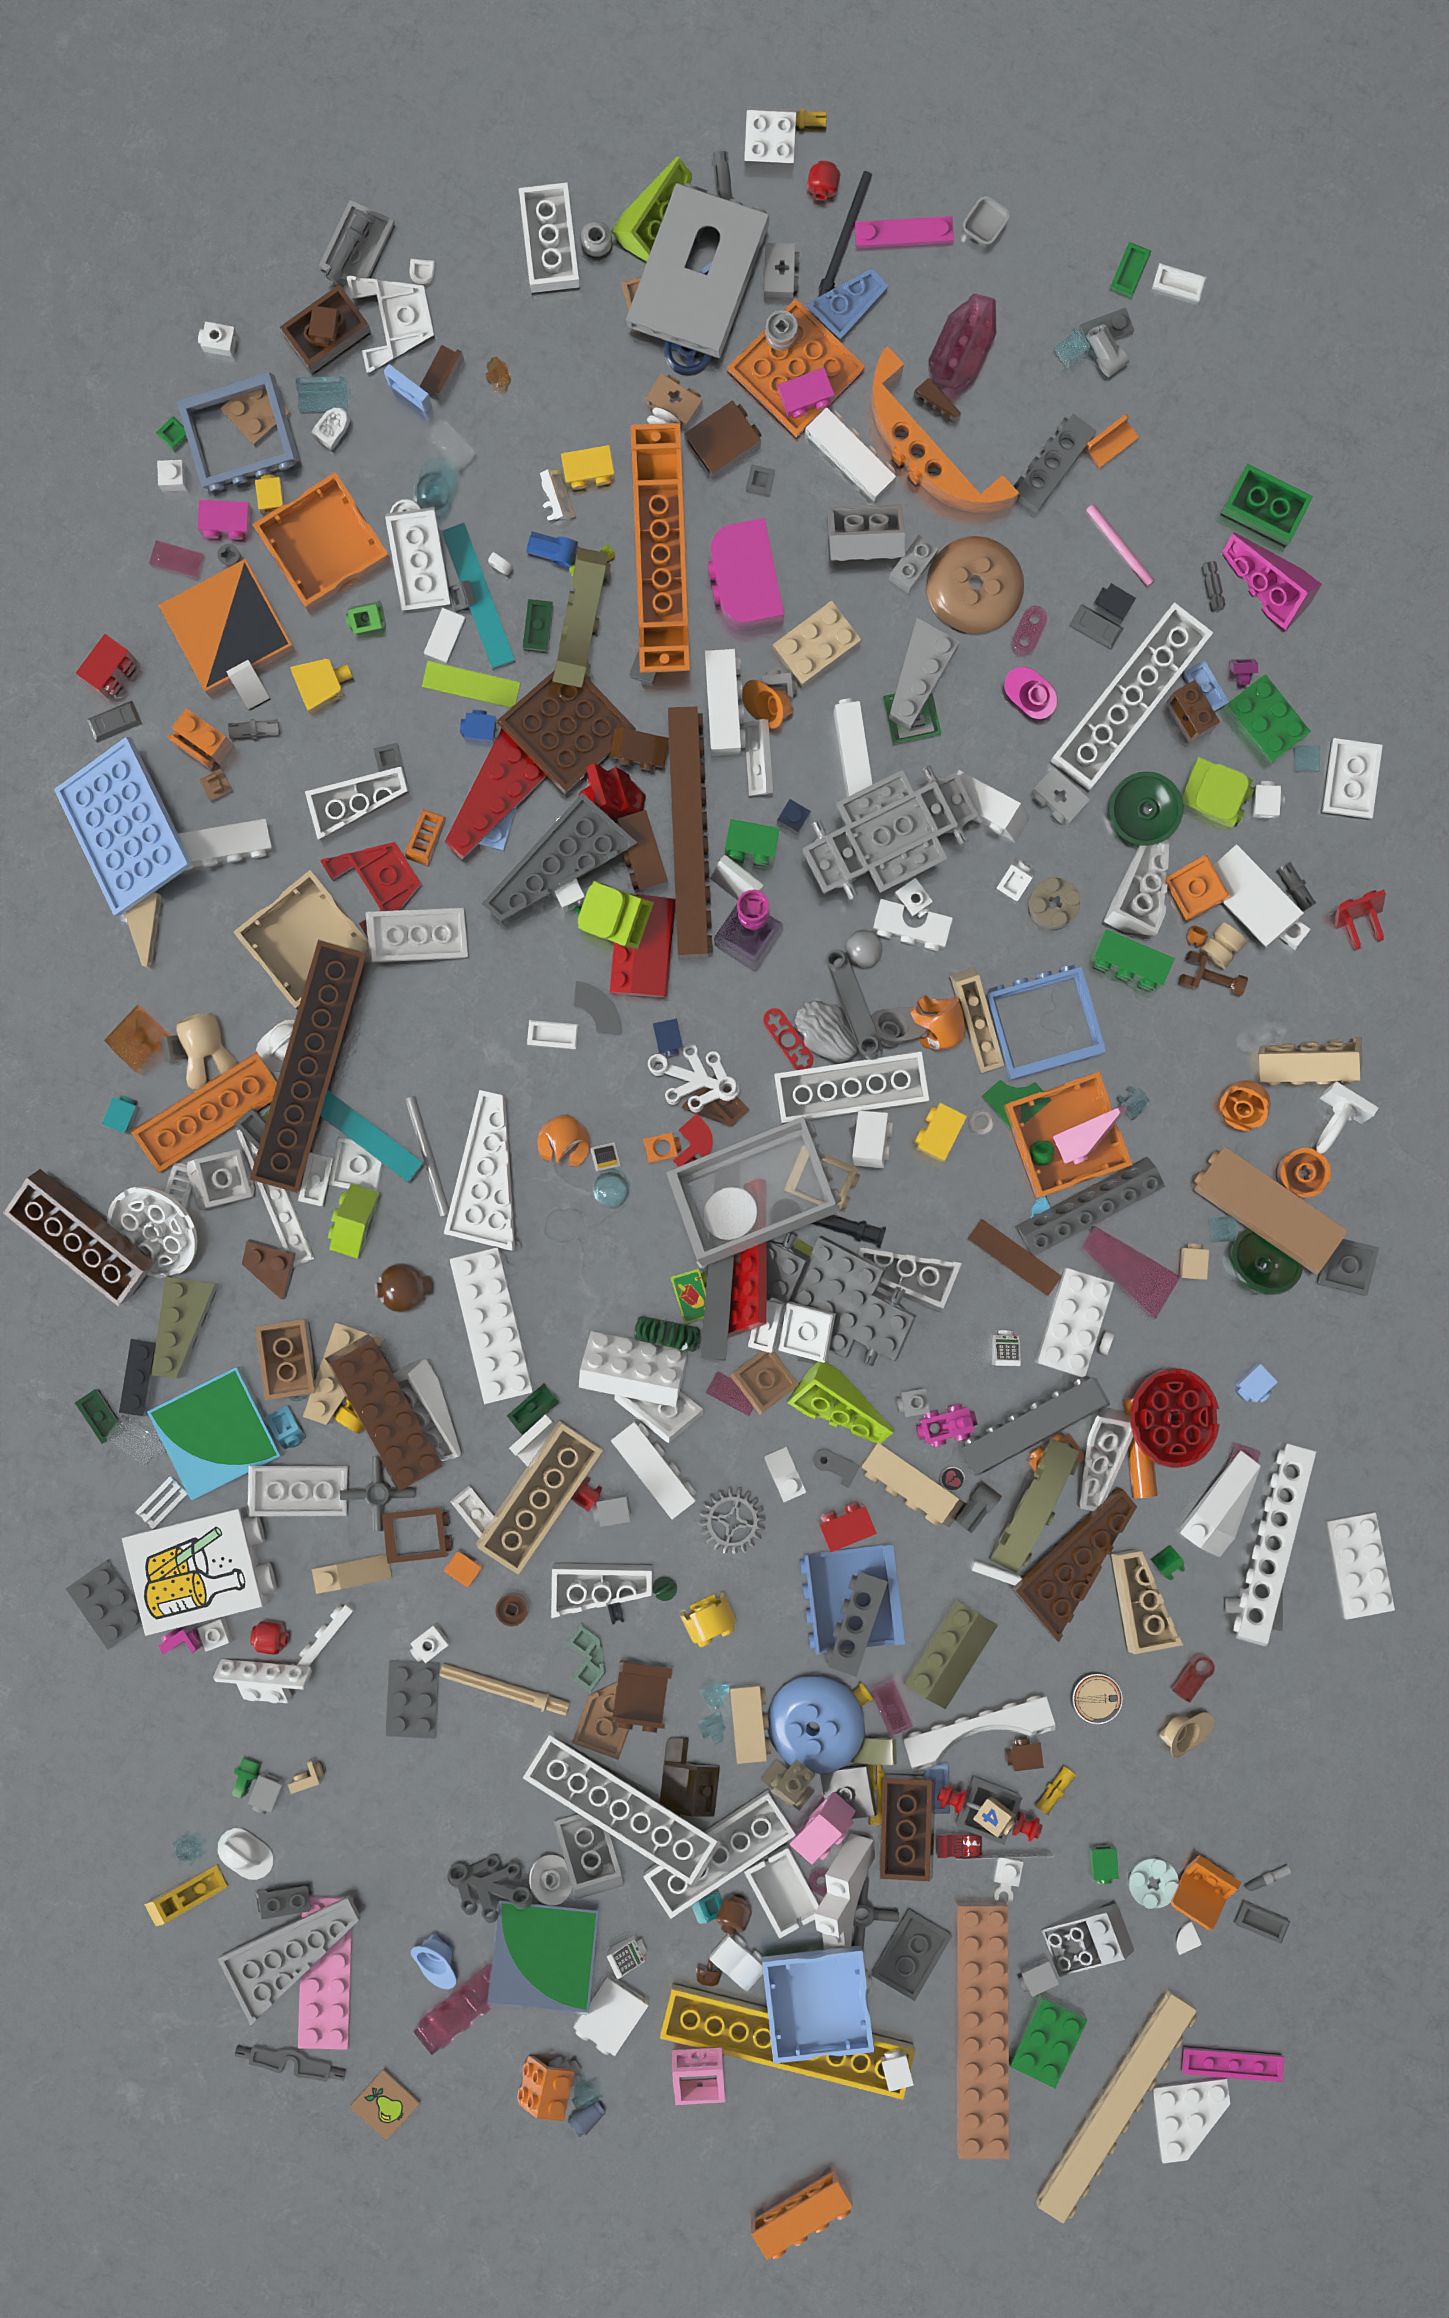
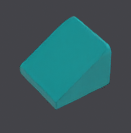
M715 1890L691 1905L699 1924L708 1923L716 1919L722 1899L719 1891Z

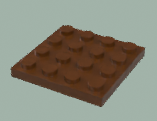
M553 671L497 720V724L565 794L588 774L586 767L593 763L598 765L610 754L615 728L636 730V728L589 679L584 678L582 688L553 682Z

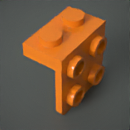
M1199 1855L1186 1866L1172 1897L1171 1906L1205 1929L1212 1930L1218 1921L1226 1900L1239 1889L1241 1882L1234 1878L1232 1874L1214 1865L1209 1859Z
M529 2056L523 2066L524 2078L522 2087L518 2091L519 2105L536 2119L564 2121L574 2071L567 2068L548 2067L536 2057Z

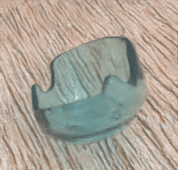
M614 1168L600 1173L593 1186L595 1199L602 1206L608 1208H616L624 1204L632 1190L629 1177L622 1170Z

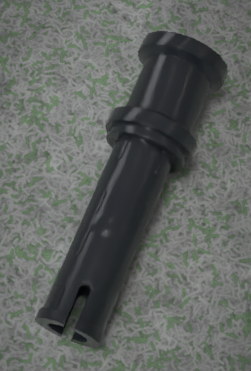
M830 1215L810 1223L853 1236L858 1242L863 1240L876 1244L878 1248H881L887 1228L885 1226L880 1228L867 1224L865 1220L856 1222L836 1215Z

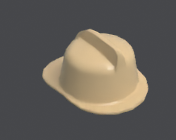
M1202 1712L1192 1718L1176 1716L1160 1732V1737L1171 1747L1170 1751L1173 1757H1182L1207 1739L1214 1727L1213 1715L1209 1712Z

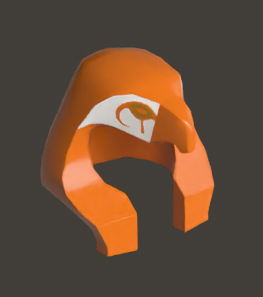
M926 994L917 1000L923 1011L938 1013L935 1015H922L918 1006L911 1009L910 1013L915 1023L931 1030L926 1037H919V1041L924 1047L944 1050L960 1044L965 1039V1020L960 998L930 999Z
M569 1114L559 1115L544 1123L539 1131L537 1143L542 1159L552 1162L553 1150L549 1140L555 1151L556 1163H560L563 1156L578 1142V1147L570 1154L569 1166H579L586 1158L590 1146V1135L587 1128L577 1118Z

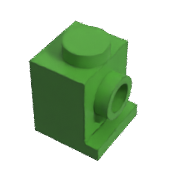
M380 600L353 606L348 609L346 622L348 627L352 628L353 634L380 629L386 625ZM363 612L368 613V615H369V620H368V621H366V620H364V619L362 618V613H363Z

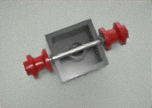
M973 1777L969 1790L954 1791L950 1783L946 1787L942 1786L937 1800L941 1801L940 1807L942 1808L947 1804L954 1806L955 1813L959 1814L956 1821L957 1827L1005 1845L1008 1835L1003 1834L1000 1837H996L973 1818L985 1801L991 1797L1014 1814H1017L1022 1797L1018 1793ZM1020 1811L1018 1817L1013 1819L1015 1825L1012 1835L1017 1836L1021 1832L1027 1835V1841L1032 1842L1034 1838L1038 1839L1043 1827L1042 1824H1039L1040 1818L1026 1819L1025 1812Z

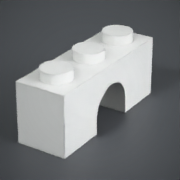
M883 899L880 900L873 930L877 931V936L891 939V935L901 937L900 941L903 943L915 945L916 941L924 943V948L934 951H939V948L944 949L952 917L928 912L925 923L920 927L912 928L903 920L902 915L905 905Z

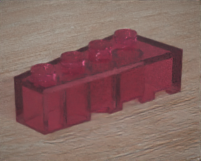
M1092 1226L1080 1246V1249L1152 1319L1157 1318L1181 1277L1096 1226Z
M493 1960L417 2022L413 2033L431 2055L451 2043L457 2033L467 2030L473 2024L472 2020L478 2015L482 2017L492 2008L491 2005H487Z

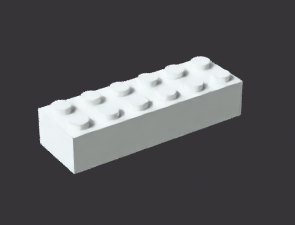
M922 1052L774 1074L781 1124L803 1116L807 1121L858 1113V1111H873L929 1101Z
M497 1247L450 1259L484 1404L533 1393L532 1380L500 1248Z
M766 1790L705 1831V1833L721 1842L695 1886L688 1884L658 1864L644 1872V1879L670 1919L796 1836L794 1828L769 1790Z

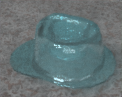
M436 457L427 461L423 466L418 481L413 488L414 501L420 509L435 507L436 515L446 511L457 481L456 470L450 461L445 458Z

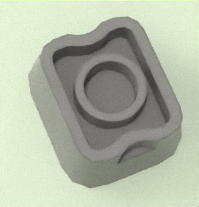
M988 196L981 197L964 219L963 229L967 236L974 238L982 246H989L995 241L1010 217L1009 211Z

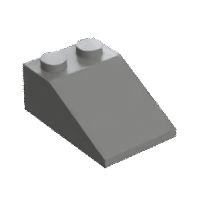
M580 1814L554 1821L576 1900L624 1886L611 1837L607 1831Z

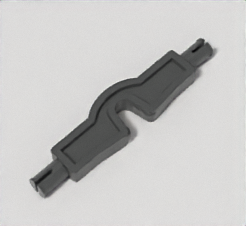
M254 2045L251 2050L237 2046L234 2057L249 2059L250 2065L262 2067L276 2073L283 2072L286 2061L292 2060L294 2062L293 2074L298 2078L315 2079L327 2082L328 2078L344 2081L346 2070L331 2068L332 2064L330 2062L309 2058L305 2053L294 2048L273 2050Z

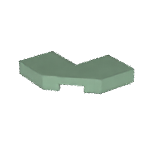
M580 1623L566 1644L583 1655L585 1660L571 1678L591 1693L606 1673L602 1641L599 1635L583 1623Z

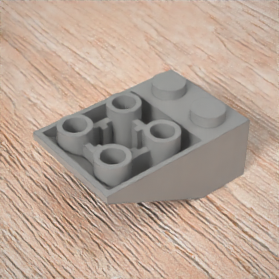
M1117 1903L1094 1909L1042 1929L1059 1977L1125 1960L1134 1951Z

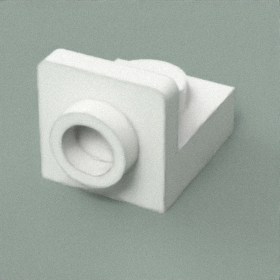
M1015 858L997 889L1018 901L1036 871L1032 869L1033 866L1029 862Z

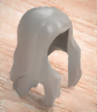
M817 997L811 1002H805L804 1006L798 1009L794 1028L803 1035L804 1044L807 1048L836 1063L848 1062L858 1054L860 1050L848 1019L840 1006L836 1004L830 1006Z

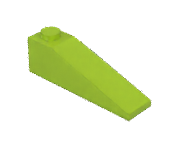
M676 157L623 212L611 230L624 249L645 261H648L676 183L680 185L684 183L690 184L692 173L680 157Z
M818 1361L812 1366L787 1402L810 1418L815 1419L818 1416L830 1421L829 1425L833 1427L841 1425L851 1429L852 1434L874 1443L881 1444L895 1430L848 1378L828 1362Z

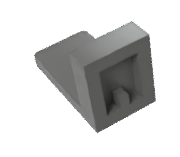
M307 1886L267 1892L266 1890L255 1891L258 1916L261 1920L309 1912L311 1910Z

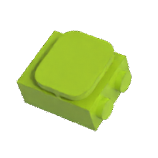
M1198 757L1181 794L1184 809L1232 828L1235 823L1240 824L1244 816L1245 810L1241 808L1244 801L1249 802L1253 794L1254 787H1251L1253 779L1229 767L1214 764Z
M594 881L586 893L578 917V928L623 946L638 949L654 902L610 885Z

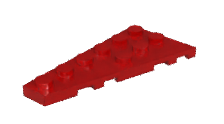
M756 1179L744 1184L743 1190L751 1195L757 1207L756 1221L747 1234L766 1227V1180ZM766 1242L734 1254L728 1338L766 1324Z

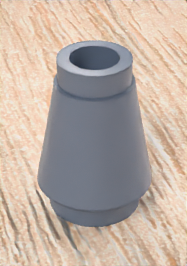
M596 2102L571 2115L572 2118L567 2122L580 2138L584 2134L587 2135L606 2113Z

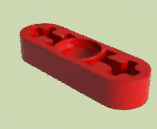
M777 1008L769 1009L764 1014L763 1023L794 1069H810L814 1061L812 1053L805 1046L785 1014ZM772 1013L774 1016L778 1014L781 1016L779 1024L782 1027L785 1024L789 1027L782 1030L778 1036L774 1033L778 1031L776 1025L768 1024L770 1020L769 1015ZM785 1033H791L795 1036L796 1042L793 1046L785 1047L782 1044L781 1037ZM799 1044L803 1047L798 1050L800 1054L809 1057L807 1060L808 1065L805 1067L802 1064L799 1066L796 1064L798 1057L795 1053L792 1056L788 1053L795 1050Z

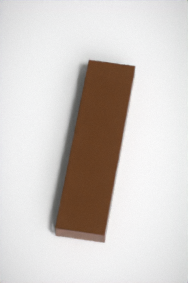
M983 1219L979 1221L967 1238L1046 1296H1049L1062 1277Z

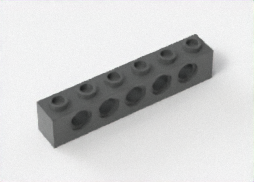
M1145 1157L1017 1225V1228L1027 1248L1036 1256L1165 1187V1184L1157 1167L1148 1157Z

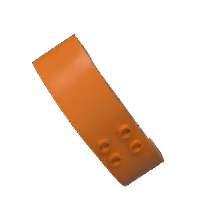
M889 346L883 349L874 373L871 405L877 431L885 445L892 452L891 458L898 466L903 465L909 471L907 475L914 484L919 483L931 496L954 509L970 513H990L1011 508L1016 503L1019 492L1004 475L1000 476L980 494L887 390L902 377L904 363ZM901 435L904 436L905 439L901 440L898 439L896 436ZM912 454H919L922 457L916 458ZM929 472H935L938 476H931Z

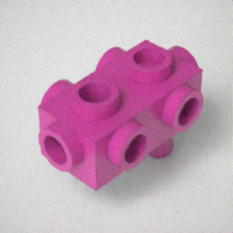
M962 1404L947 1407L948 1412L939 1414L938 1410L930 1411L924 1414L923 1419H920L921 1425L916 1426L920 1440L925 1439L926 1444L931 1443L932 1447L947 1444L946 1439L955 1437L956 1441L970 1438V1433L975 1432L974 1426L978 1425L975 1412H970L969 1407L963 1408ZM935 1423L938 1424L939 1431L932 1433L930 1426Z

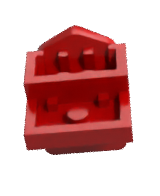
M595 763L586 767L589 775V786L581 790L579 796L583 793L614 822L618 821V818L643 810L646 794L631 780L628 773L616 766L608 771Z

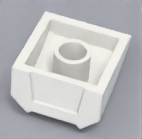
M241 1149L194 1159L187 1163V1175L195 1199L194 1202L199 1210L254 1196L255 1184L253 1180H250L252 1172L248 1159Z

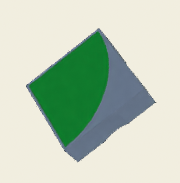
M499 1901L487 2005L521 2009L534 2007L543 2008L551 2012L587 2015L590 2008L599 1911L531 1904L529 1908L521 1910L517 1909L510 1901Z

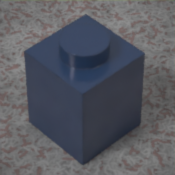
M789 799L777 819V824L798 836L810 817L811 811Z
M677 1018L653 1023L659 1054L664 1053L665 1057L679 1055V1050L683 1049Z

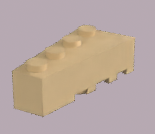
M1353 1037V1042L1343 1043L1341 1039H1331V1042L1326 1045L1310 1041L1301 1044V1047L1297 1048L1293 1043L1260 1047V1082H1266L1268 1085H1278L1281 1082L1301 1085L1307 1081H1316L1317 1084H1329L1331 1081L1352 1084L1361 1079L1363 1067L1362 1037Z
M335 1322L315 1380V1393L310 1394L303 1417L325 1425L330 1424L336 1411L345 1401L346 1396L327 1364L326 1357L367 1334L375 1340L378 1348L385 1338Z
M877 1443L862 1465V1468L867 1471L865 1473L867 1478L876 1484L879 1480L887 1485L885 1488L887 1492L896 1498L899 1494L907 1499L905 1502L907 1506L916 1512L919 1508L927 1513L925 1518L936 1526L940 1522L950 1527L966 1504L880 1443Z
M1134 1549L1111 1554L1128 1652L1139 1654L1182 1646V1641L1177 1635L1174 1628L1175 1625L1167 1612L1164 1600L1157 1589L1143 1552Z

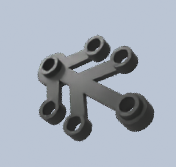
M492 1855L485 1861L470 1867L464 1864L453 1865L448 1871L447 1878L452 1887L458 1888L462 1900L461 1908L466 1915H473L478 1909L475 1900L470 1896L469 1885L477 1889L483 1908L482 1916L487 1923H493L498 1919V1912L492 1905L489 1893L512 1901L513 1905L521 1910L529 1908L532 1903V1895L526 1887H517L511 1890L496 1884L508 1878L513 1881L520 1879L522 1876L520 1866L517 1863H511L505 1869L500 1870L502 1864L499 1858ZM497 1862L494 1866H490L491 1863ZM517 1869L516 1873L511 1874L513 1870ZM486 1870L492 1873L483 1878L475 1876ZM473 1904L471 1908L466 1909L467 1905ZM489 1912H493L491 1916L487 1917Z

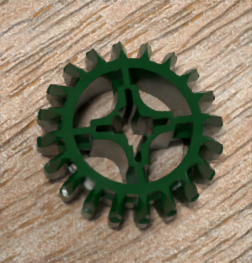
M646 1316L638 1317L634 1329V1337L638 1341L692 1352L697 1350L701 1338V1330L698 1327Z

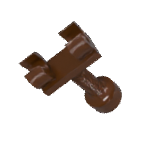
M1189 951L1186 960L1200 964L1196 978L1182 974L1179 984L1197 990L1201 978H1207V980L1230 986L1234 994L1243 995L1248 977L1239 974L1236 978H1230V976L1218 974V972H1211V970L1209 971L1205 968L1208 959L1207 955Z

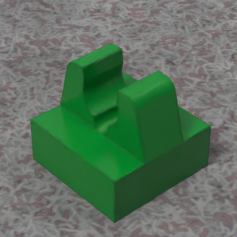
M1171 1545L1151 1560L1161 1574L1169 1580L1174 1579L1172 1573L1177 1569L1181 1572L1185 1571L1184 1560Z

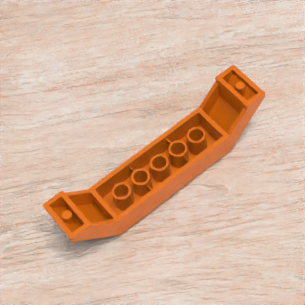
M680 423L630 425L640 673L690 671Z

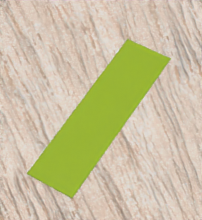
M428 661L422 687L512 708L516 704L521 682Z

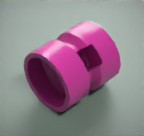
M754 889L742 893L738 898L737 910L740 923L751 930L764 927L770 917L769 900L766 895Z

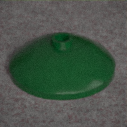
M1149 771L1134 773L1123 779L1115 788L1109 804L1110 819L1118 834L1125 840L1141 846L1156 845L1170 838L1178 829L1184 812L1183 799L1177 786L1166 776ZM1146 805H1151L1153 808L1150 814L1144 812Z
M1251 1229L1243 1231L1232 1245L1231 1263L1236 1275L1245 1285L1257 1292L1269 1295L1285 1293L1296 1285L1302 1275L1303 1265Z

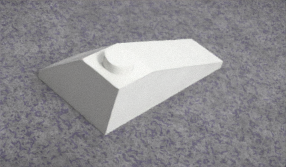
M1165 840L1162 843L1151 846H1139L1103 922L1124 933L1157 935L1166 914L1165 893L1167 892L1166 870L1168 869L1169 841Z
M426 1358L410 1363L393 1373L437 1456L442 1461L459 1457L461 1451L439 1380Z
M1103 1408L1095 1419L1087 1441L1079 1505L1081 1509L1094 1511L1109 1495L1133 1438L1130 1417L1123 1411Z

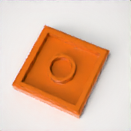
M1207 854L1166 877L1167 887L1187 922L1231 898Z

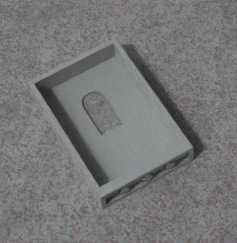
M676 183L626 318L628 328L720 358L770 223L769 214L762 208H749L743 206V203L738 200L729 199L728 201L720 198L714 192L707 191L704 193L698 191L693 185L687 183L680 185ZM711 226L719 231L720 242L708 274L705 275L685 268L698 231L703 227Z

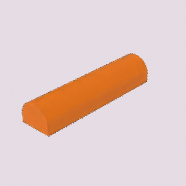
M1133 1398L1122 1399L1123 1412L1129 1417ZM1133 1437L1128 1447L1132 1498L1158 1496L1155 1463L1141 1451Z

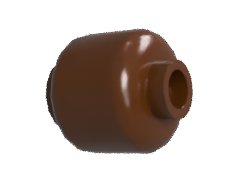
M736 1896L723 1900L716 1916V1921L722 1926L720 1930L730 1935H735V1932H744L752 1916V1910L749 1907L750 1903Z

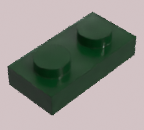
M528 599L523 649L548 652L553 608L552 601Z
M543 1383L510 1412L507 1417L523 1435L553 1409L559 1401Z
M94 1389L75 1402L101 1444H104L124 1430L97 1389Z

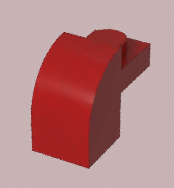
M696 1114L678 1129L691 1145L673 1160L677 1167L697 1160L695 1155L698 1153L701 1157L711 1153L713 1147L711 1130L702 1118Z

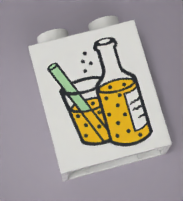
M245 1506L122 1538L145 1636L262 1607L268 1603L266 1594L277 1591L271 1564L259 1565L255 1545L265 1543L261 1520L259 1516H247Z

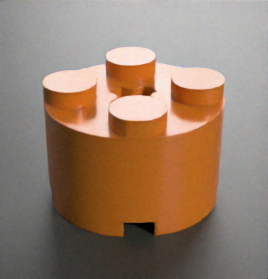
M1300 1148L1287 1153L1280 1160L1277 1168V1178L1280 1185L1299 1198L1313 1197L1320 1194L1329 1183L1331 1167L1327 1158L1316 1150ZM1302 1166L1304 1170L1309 1171V1175L1305 1176V1180L1303 1176H1299Z

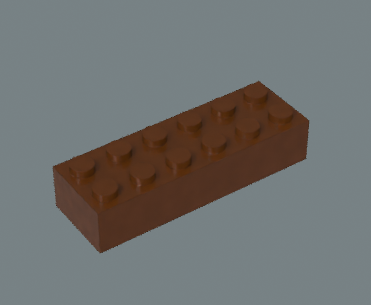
M41 1169L26 1178L3 1212L10 1220L118 1307L132 1296L155 1263L153 1259Z
M369 1334L325 1358L393 1484L399 1491L443 1466L375 1340Z

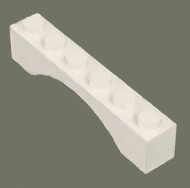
M1033 1696L1028 1698L1026 1703L1020 1705L1010 1703L1003 1706V1710L983 1711L979 1713V1717L973 1719L963 1717L956 1720L955 1724L950 1726L940 1724L932 1727L930 1732L922 1734L921 1731H917L907 1735L908 1738L903 1739L913 1773L937 1766L943 1756L953 1746L977 1733L991 1730H1008L1035 1737L1055 1731L1056 1725L1047 1697Z

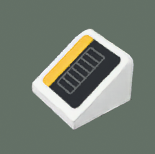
M615 1142L590 1148L596 1172L621 1166Z

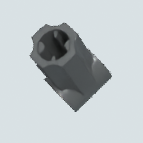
M981 1481L970 1495L968 1503L955 1518V1521L972 1533L984 1516L990 1513L998 1504L1002 1495L984 1481Z

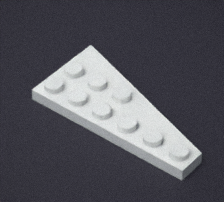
M479 1090L444 1234L515 1251L506 1098L503 1095Z

